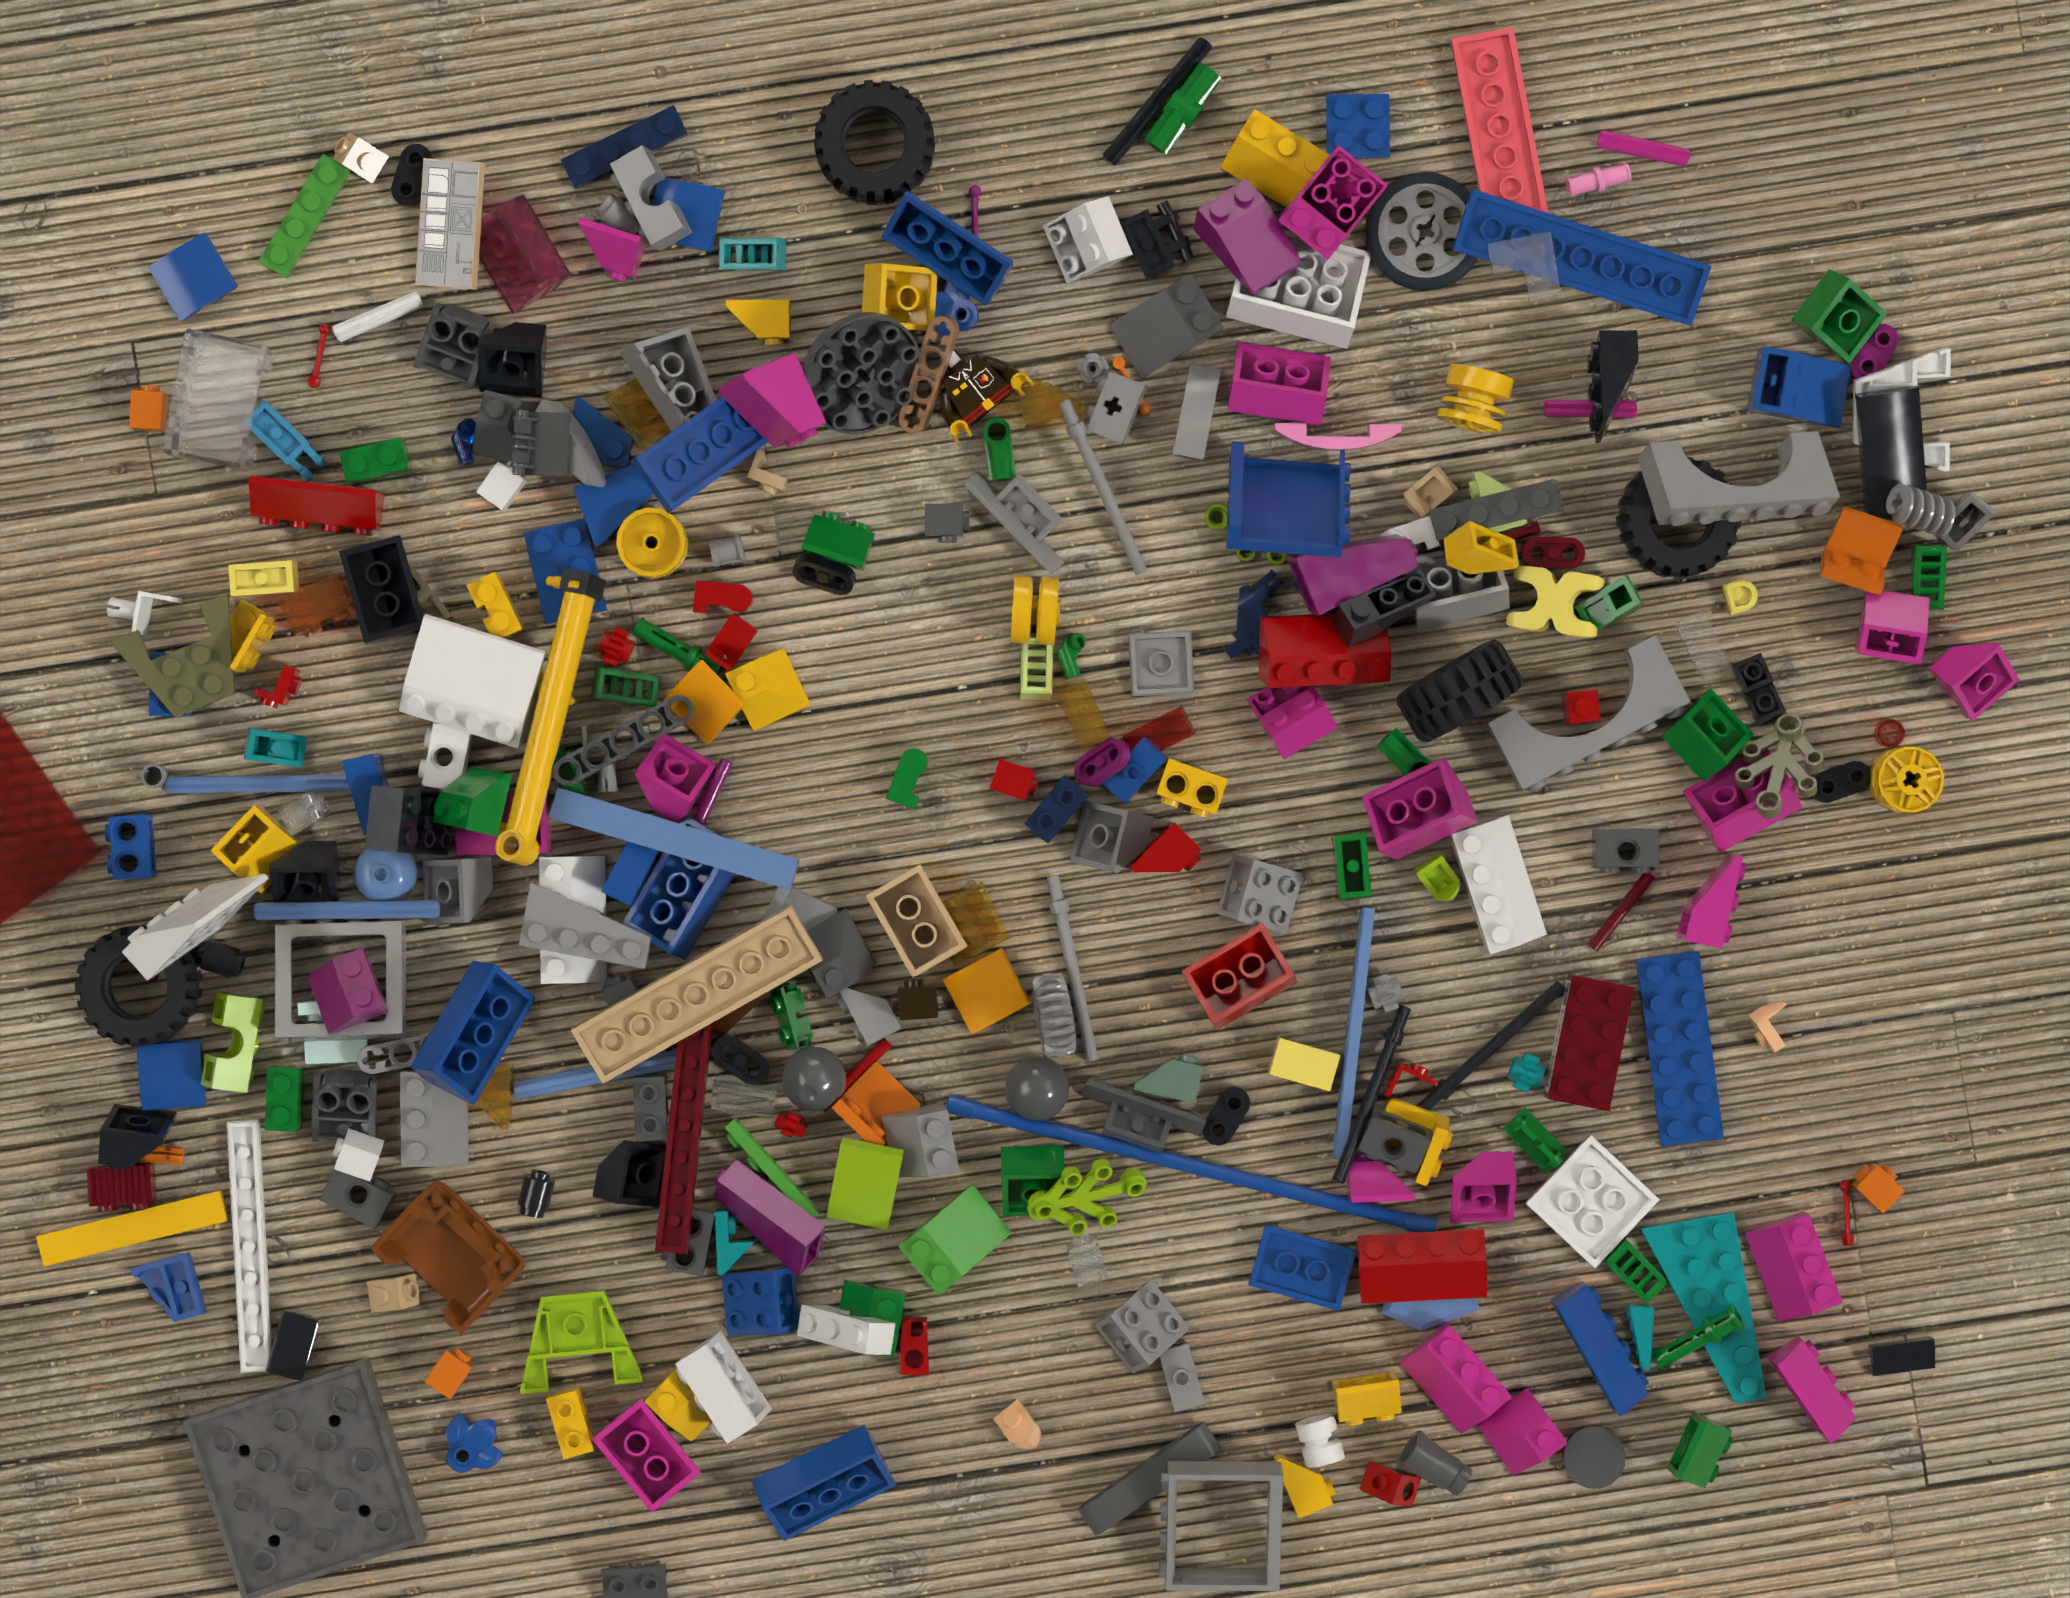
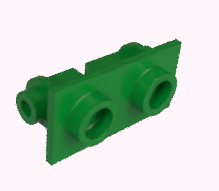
M796 983L773 989L771 991L770 1006L773 1013L778 1017L780 1025L778 1035L781 1043L785 1045L786 1050L811 1045L813 1034L808 1016L797 1018L795 1014L796 1012L806 1010L801 989H797Z
M1526 1107L1502 1128L1545 1174L1552 1168L1558 1167L1563 1162L1562 1158L1568 1154L1565 1148Z

